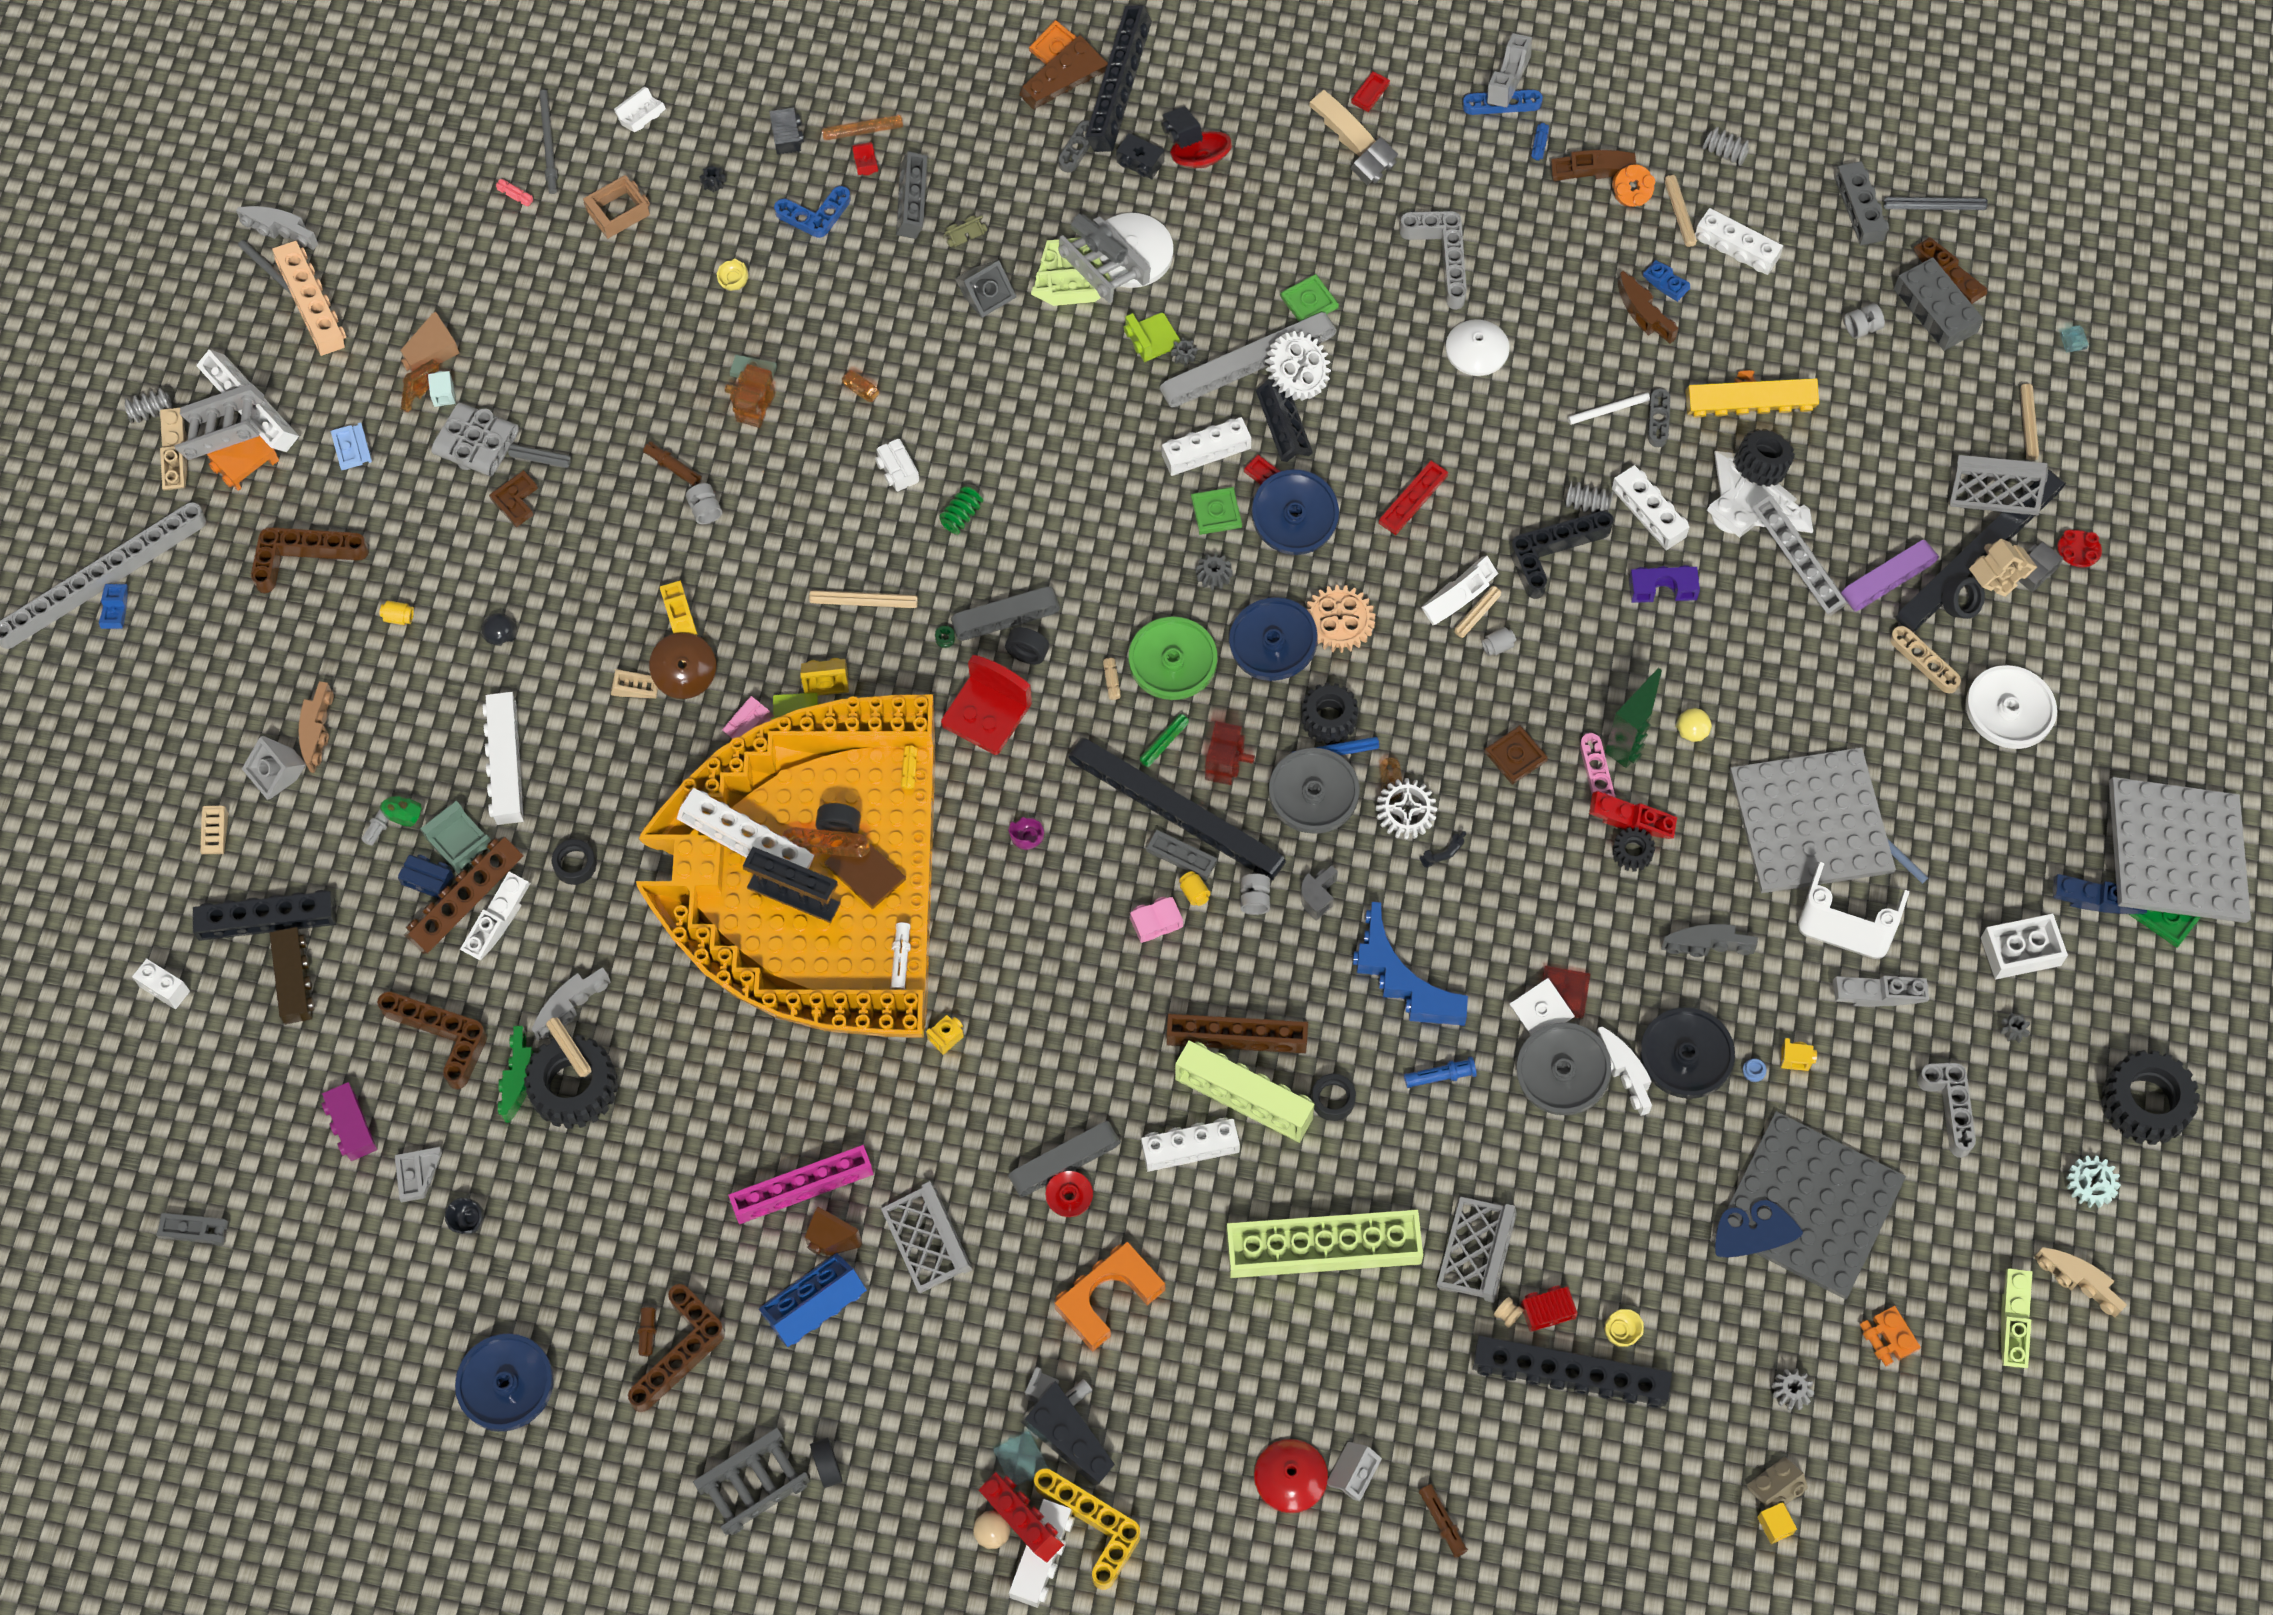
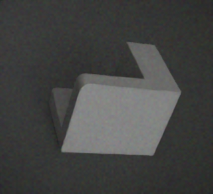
M1036 1367L1025 1391L1026 1399L1036 1402L1050 1383L1056 1381L1059 1384V1380L1043 1374L1041 1368Z

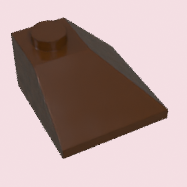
M816 1208L805 1235L807 1248L817 1255L822 1253L829 1256L861 1247L862 1241L858 1229L822 1208Z

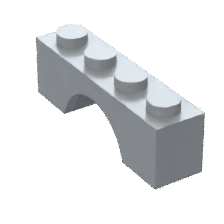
M1512 33L1506 47L1500 72L1494 71L1488 84V104L1508 107L1531 58L1532 37Z

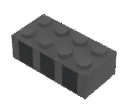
M1933 257L1898 276L1894 291L1943 351L1978 333L1983 317Z

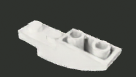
M1483 556L1459 578L1444 586L1421 608L1431 624L1435 625L1459 610L1489 586L1488 582L1498 572L1488 556Z
M508 872L487 910H482L460 950L481 961L497 943L522 906L520 901L531 883Z
M1599 1027L1596 1035L1602 1040L1608 1050L1613 1077L1622 1075V1084L1625 1089H1629L1631 1094L1630 1101L1634 1110H1638L1640 1116L1648 1114L1652 1104L1646 1093L1651 1084L1647 1071L1633 1051L1621 1039L1604 1027Z

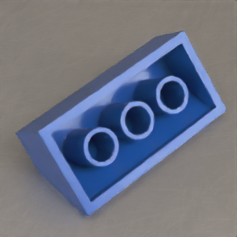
M836 1253L761 1306L759 1311L780 1340L789 1347L798 1343L811 1330L819 1328L822 1322L829 1317L837 1315L847 1304L858 1300L861 1294L867 1290L854 1269Z

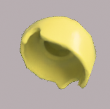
M733 259L720 265L717 271L718 283L729 291L739 290L745 286L748 280V270L744 262Z
M1692 708L1685 710L1678 716L1675 727L1678 728L1682 738L1691 742H1698L1709 735L1712 725L1706 712L1701 709Z
M1620 1309L1607 1318L1604 1327L1605 1335L1614 1345L1628 1347L1643 1335L1644 1322L1635 1311Z

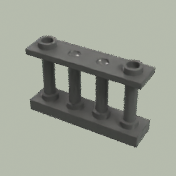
M775 1428L693 1481L700 1495L704 1493L710 1495L725 1519L726 1523L721 1526L725 1536L740 1532L744 1528L743 1525L793 1492L795 1494L802 1492L807 1487V1483L810 1482L806 1472L800 1476L797 1475L782 1451L781 1443L785 1441L778 1428ZM767 1452L774 1455L790 1481L778 1490L760 1463V1457ZM746 1466L752 1467L769 1495L758 1503L754 1501L739 1477V1470ZM725 1479L731 1481L748 1508L736 1517L717 1489L719 1487L718 1484Z

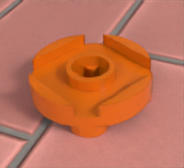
M1628 165L1620 169L1613 178L1612 188H1614L1616 194L1615 198L1619 203L1627 207L1642 206L1653 194L1655 178L1641 165ZM1636 181L1638 187L1631 191L1629 183Z

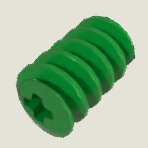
M966 486L962 487L960 493L955 495V499H952L950 505L939 515L943 527L954 535H959L960 530L958 528H965L964 522L968 523L970 521L969 516L975 515L973 509L979 510L981 508L978 502L983 503V498L974 489Z

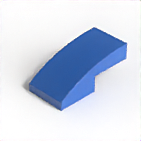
M105 584L101 598L103 608L99 620L101 629H123L127 608V584Z

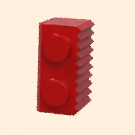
M1561 1285L1549 1288L1547 1293L1539 1295L1538 1292H1533L1525 1296L1521 1307L1524 1309V1318L1530 1332L1576 1319L1578 1313L1567 1286L1561 1288Z

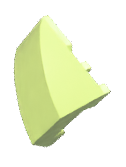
M1069 238L1067 240L1072 243L1080 238ZM1059 239L1047 240L1031 295L1053 306L1096 302L1101 297L1097 290L1059 254ZM1087 244L1077 249L1083 256L1092 252ZM1100 258L1090 262L1095 269L1103 266ZM1108 273L1102 275L1108 282L1112 281Z

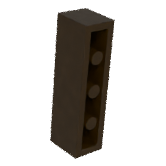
M297 927L269 932L279 1017L285 1025L313 1019L312 1011L315 1010L313 997H310L309 990L312 989V981L310 976H307L306 970L310 968L308 956L304 954V948H307L306 936L301 934Z

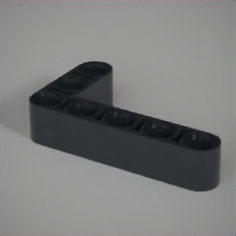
M1600 511L1516 536L1512 541L1510 555L1526 594L1530 598L1539 599L1545 593L1547 577L1539 557L1607 538L1612 530L1613 516L1609 512ZM1538 541H1543L1545 544H1540ZM1517 547H1523L1525 550H1520ZM1525 565L1532 566L1533 568H1526ZM1532 584H1539L1540 587L1533 586Z

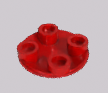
M2066 530L2058 542L2059 555L2072 566H2092L2098 562L2102 554V547L2098 541L2099 536L2094 532Z

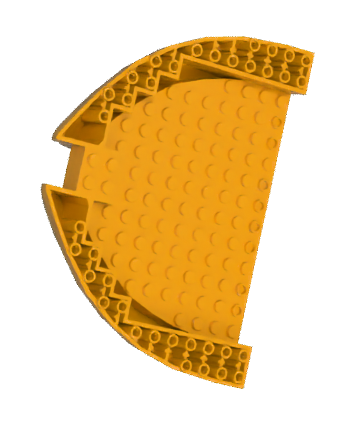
M933 694L888 695L863 698L852 696L848 699H840L798 709L756 726L743 735L733 738L730 743L718 749L694 773L685 779L641 832L639 840L644 845L674 855L672 881H636L637 888L676 944L707 977L734 997L775 1018L823 1031L884 1037H924L928 1005L935 790ZM912 745L917 748V757L914 758L917 759L915 777L913 778L915 779L913 789H904L901 787V778L904 777L902 776L903 758L905 757L903 755L904 747ZM695 788L706 792L711 798L727 804L736 812L747 815L752 821L759 825H765L770 831L779 836L786 837L793 844L806 848L813 854L814 858L809 869L838 882V886L831 898L841 902V905L832 922L828 923L747 889L754 874L743 870L746 858L677 819L680 807L692 789ZM840 803L857 809L861 815L858 833L906 876V880L873 910L825 866L824 862L853 836L834 837L817 830L815 826L817 810L824 804ZM783 856L785 859L791 860L789 857ZM901 922L910 924L909 943L911 949L907 957L905 990H890L894 957L892 944L895 942L896 924ZM903 939L901 940V951H900V953H902V941H903ZM899 962V973H898V976H900V965H901V962Z

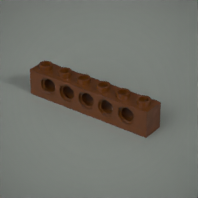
M495 837L486 846L488 850L483 855L479 853L470 862L472 866L467 871L463 869L454 878L456 882L451 887L446 886L438 894L440 898L435 903L430 902L422 910L424 914L419 920L413 919L406 926L408 931L404 936L423 954H428L524 856L506 837H500L499 839ZM492 855L497 856L499 859V865L496 868L490 864V857ZM476 871L481 872L483 875V881L480 884L474 881V873ZM460 887L465 888L467 891V897L464 900L460 899L457 894ZM445 903L451 907L449 916L443 915L441 911ZM428 920H432L435 923V929L431 933L425 928V923Z
M1168 1014L1167 1046L1185 1047L1188 1041H1191L1193 1043H1202L1207 1048L1306 1054L1308 1022Z

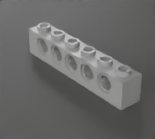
M1770 494L1754 505L1752 508L1826 613L1831 616L1849 604L1774 497Z

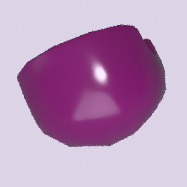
M1021 817L1016 823L1012 821L1008 829L1012 843L1019 849H1033L1042 843L1044 839V828L1041 822L1034 818Z

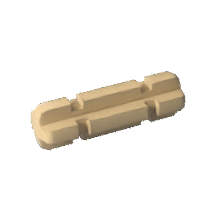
M1106 658L1103 661L1108 696L1110 700L1119 699L1121 696L1115 659Z

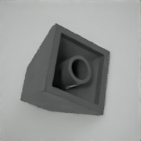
M999 260L974 267L955 278L963 296L981 318L1017 297Z

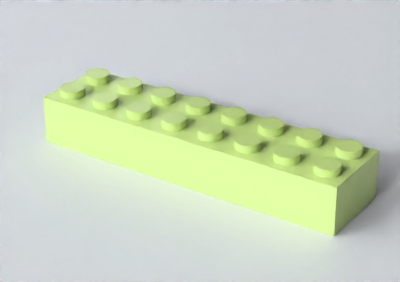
M1418 1210L1227 1223L1226 1233L1230 1278L1419 1265L1423 1259Z

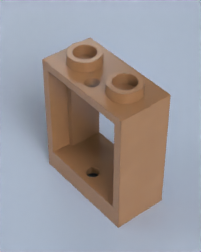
M626 175L583 198L587 213L607 239L650 215L648 209L650 203L644 194L641 196L636 183L633 180L630 181ZM627 193L636 204V207L609 221L600 208Z

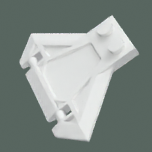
M1714 452L1721 497L1711 503L1707 511L1740 538L1754 526L1766 527L1752 507L1771 494L1797 531L1813 533L1810 509L1807 506H1798L1795 503L1797 498L1780 484L1775 486L1771 484L1770 487H1766L1765 485L1759 486L1754 482L1751 483L1747 478L1744 479L1741 476L1742 473L1737 471V466L1734 464L1735 453Z

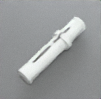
M901 922L896 924L895 942L892 944L894 957L890 990H905L907 957L911 949L909 943L910 924ZM903 939V941H902V953H900V951H901V940ZM899 962H901V965H900V976H898V973H899Z

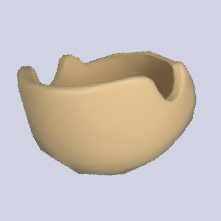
M996 1510L985 1511L975 1521L973 1528L974 1537L979 1545L987 1549H997L1008 1541L1011 1527Z

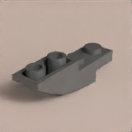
M1699 925L1676 931L1664 937L1661 950H1665L1670 954L1687 953L1693 957L1707 956L1710 948L1718 952H1726L1728 950L1735 951L1740 955L1754 954L1758 944V937L1735 934L1736 925Z

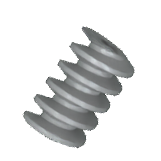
M1716 127L1707 136L1703 149L1705 150L1709 146V152L1713 153L1716 150L1717 156H1721L1724 153V159L1727 160L1731 157L1732 163L1739 159L1738 164L1741 166L1749 152V141L1746 140L1741 144L1740 136L1734 141L1733 133L1727 138L1726 130L1718 134L1719 127Z
M158 388V395L151 390L149 398L144 393H142L141 400L134 395L132 403L128 398H125V409L131 424H133V418L137 423H140L141 416L147 421L149 420V413L154 418H157L158 411L160 412V410L166 408L173 409L168 393H164L161 388Z
M1571 481L1566 498V507L1569 508L1574 503L1575 510H1578L1583 505V512H1586L1589 507H1591L1592 514L1596 513L1598 509L1599 511L1609 512L1614 491H1611L1606 496V489H1603L1598 494L1596 486L1592 491H1589L1588 484L1581 489L1580 482L1573 487Z

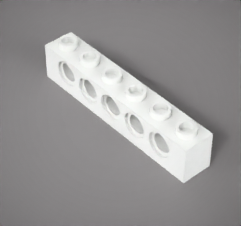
M208 350L196 365L221 393L250 384L246 377L224 354ZM265 398L264 402L251 407L250 424L260 432L259 435L271 448L287 452L299 435Z
M693 788L680 807L677 816L679 821L747 858L753 846L785 859L783 856L789 857L791 860L788 861L809 869L814 855L806 848L793 844L786 837L777 835L765 825H759L749 819L747 815L738 813L727 804L711 798L704 791Z

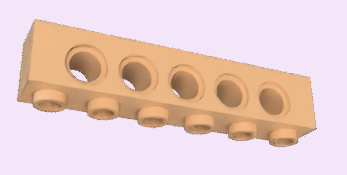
M297 241L273 248L275 262L320 356L345 348L343 341L346 338L342 326H337L338 318L334 310L330 311L329 299L326 294L322 295L321 293L323 291L319 279L315 280L313 276L315 275L314 268L311 263L307 264L306 260L308 258L304 248H300Z

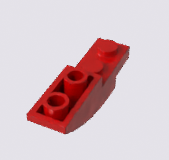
M1600 791L1592 793L1589 814L1602 818L1603 823L1624 830L1631 827L1632 831H1634L1635 827H1638V832H1642L1643 829L1646 830L1645 835L1650 833L1654 837L1674 839L1677 817L1641 803L1631 804Z

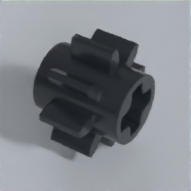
M711 165V167L703 169L704 175L699 176L704 190L708 189L715 192L723 189L722 182H726V177L722 172V168L718 169Z

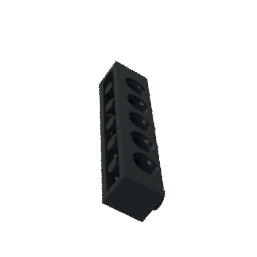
M317 890L315 893L309 894L294 893L292 896L283 897L273 895L266 899L248 898L246 901L240 902L228 900L222 904L203 903L200 906L193 907V933L199 941L269 933L294 927L306 929L336 925V900L331 891ZM315 906L313 910L306 911L308 907ZM286 909H292L289 913L283 914ZM269 911L266 916L260 917L263 912ZM241 914H246L244 918L237 919ZM223 916L220 921L214 922L216 918Z

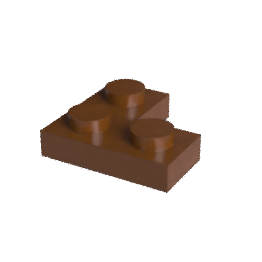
M523 470L492 492L489 497L517 528L533 516L532 510L523 502V499L536 491L538 487Z

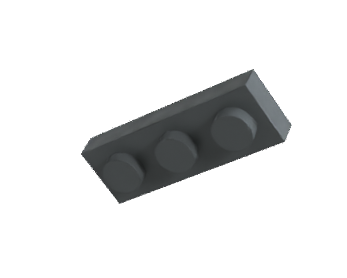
M1156 830L1146 848V852L1183 870L1193 871L1206 881L1217 863V858L1159 830Z

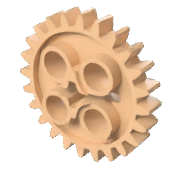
M1336 585L1333 591L1327 586L1326 593L1319 590L1318 596L1312 595V602H1307L1308 609L1306 610L1313 617L1317 627L1318 644L1322 642L1324 650L1331 646L1332 652L1335 651L1336 647L1340 649L1341 653H1343L1344 647L1352 651V645L1360 648V641L1366 643L1367 636L1372 635V629L1375 626V614L1372 613L1374 607L1368 606L1369 598L1362 600L1363 592L1356 595V588L1349 592L1347 585L1344 586L1343 590H1340L1339 586ZM1346 607H1352V608H1354V609H1353V610H1347V609H1345V608H1346ZM1324 608H1330V609H1332V610H1331V611H1325V610H1323V609H1324ZM1348 626H1353V627H1355L1356 629L1350 630V629H1348L1347 627H1348ZM1331 627V628H1333L1334 630H1332V631H1327V630H1325V628Z

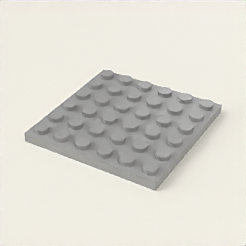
M1862 748L1730 768L1729 772L1761 893L1810 886L1815 870L1820 862L1824 863L1817 885L1895 872V864Z
M2117 777L2111 778L2109 780L2118 906L2242 923L2249 922L2251 915L2240 795Z

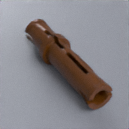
M652 441L644 447L643 453L652 457L658 462L659 466L666 467L688 482L692 487L701 482V475L675 459L669 451H664Z
M1430 1484L1419 1490V1494L1440 1529L1441 1538L1446 1540L1454 1558L1465 1554L1468 1548H1466L1458 1533L1459 1528L1451 1521L1433 1485Z

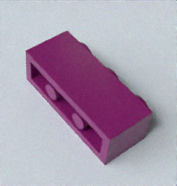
M349 1082L322 1093L325 1102H322L321 1105L326 1116L331 1115L333 1122H330L329 1125L334 1136L339 1135L341 1142L337 1143L342 1156L347 1155L350 1161H354L377 1151L378 1149L357 1097Z

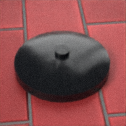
M1683 1007L1668 1010L1657 1016L1649 1024L1641 1041L1640 1057L1642 1065L1651 1081L1659 1089L1672 1096L1693 1099L1712 1094L1727 1081L1735 1063V1046L1729 1031L1715 1016L1700 1009Z

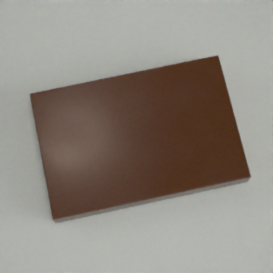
M859 833L854 835L824 862L825 866L872 910L906 880V876Z

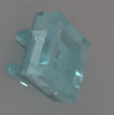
M2074 326L2070 329L2062 330L2060 334L2066 353L2085 350L2089 345L2083 327Z

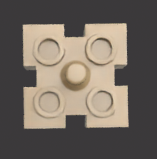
M2000 539L1993 544L1985 545L1984 550L1988 555L1977 558L1969 570L1983 588L1990 591L1994 589L1997 594L2006 597L2018 586L2017 582L2021 578L2025 579L2037 566L2024 548L2017 545L2012 546L2010 542Z

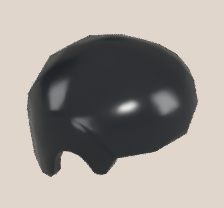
M502 613L489 615L481 625L482 637L487 643L496 646H502L503 643L508 641L513 642L518 632L517 624L508 615Z
M457 1198L449 1203L445 1211V1222L451 1231L469 1235L481 1228L484 1222V1210L475 1200Z

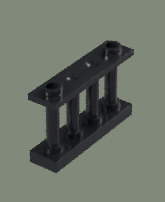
M754 846L752 847L743 864V870L754 874L747 889L828 923L832 922L841 905V902L831 898L838 886L836 880Z

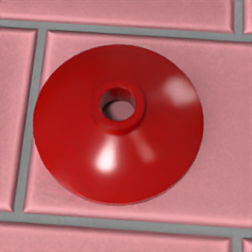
M1064 1171L1055 1175L1049 1181L1045 1192L1046 1201L1054 1213L1063 1217H1075L1084 1213L1089 1208L1093 1199V1189L1089 1180L1084 1175L1075 1171ZM1070 1193L1073 1194L1074 1198L1067 1200L1065 1196Z

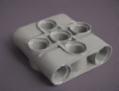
M459 402L436 437L432 446V453L457 463L462 470L472 469L491 477L507 454L509 446L516 439L519 427L515 423L494 416L489 409L479 410Z

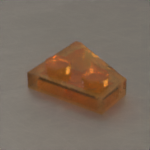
M432 359L405 375L401 402L402 410L409 412L412 409L411 402L415 397L421 399L429 389L428 374L438 372L439 363Z

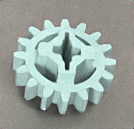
M2086 1156L2083 1161L2078 1159L2075 1162V1166L2072 1165L2070 1167V1174H2068L2066 1180L2071 1181V1183H2069L2067 1189L2074 1190V1193L2071 1195L2072 1198L2080 1197L2079 1204L2087 1201L2089 1208L2094 1203L2100 1208L2104 1203L2108 1205L2112 1198L2117 1196L2118 1192L2116 1190L2119 1189L2121 1184L2115 1181L2120 1175L2113 1174L2112 1171L2115 1169V1166L2108 1167L2107 1159L2099 1162V1157L2095 1156L2093 1161H2091L2090 1157ZM2096 1176L2095 1184L2090 1187L2092 1179Z

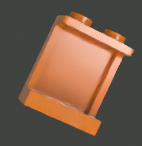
M260 435L207 454L210 460L208 464L216 474L220 473L223 476L222 479L228 487L233 486L237 491L242 489L239 484L240 481L266 461L272 466L279 461L275 450Z

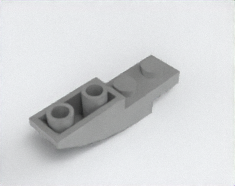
M246 206L236 209L240 223L247 228L252 227L263 236L268 235L275 239L280 234L286 239L290 238L297 241L301 247H308L312 250L318 245L314 232L305 228L303 220L299 216L269 207Z
M603 967L584 980L577 973L549 998L532 1027V1031L538 1041L552 1035L546 1026V1023L551 1018L557 1017L563 1026L569 1024L577 1016L574 1009L576 1005L584 1004L591 995L596 992H602L607 988L611 981Z
M1836 976L1833 979L1835 1001L1852 1002L1853 1006H1898L1929 1001L1927 978L1883 976L1880 979Z

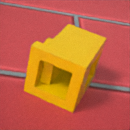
M946 1015L934 1027L926 1031L927 1040L944 1055L964 1037L963 1025L956 1017L951 1019ZM947 1028L950 1029L948 1033L943 1032Z
M1785 1038L1781 1046V1068L1809 1071L1812 1064L1816 1063L1817 1050H1813V1046L1807 1045L1805 1042L1790 1043V1039Z

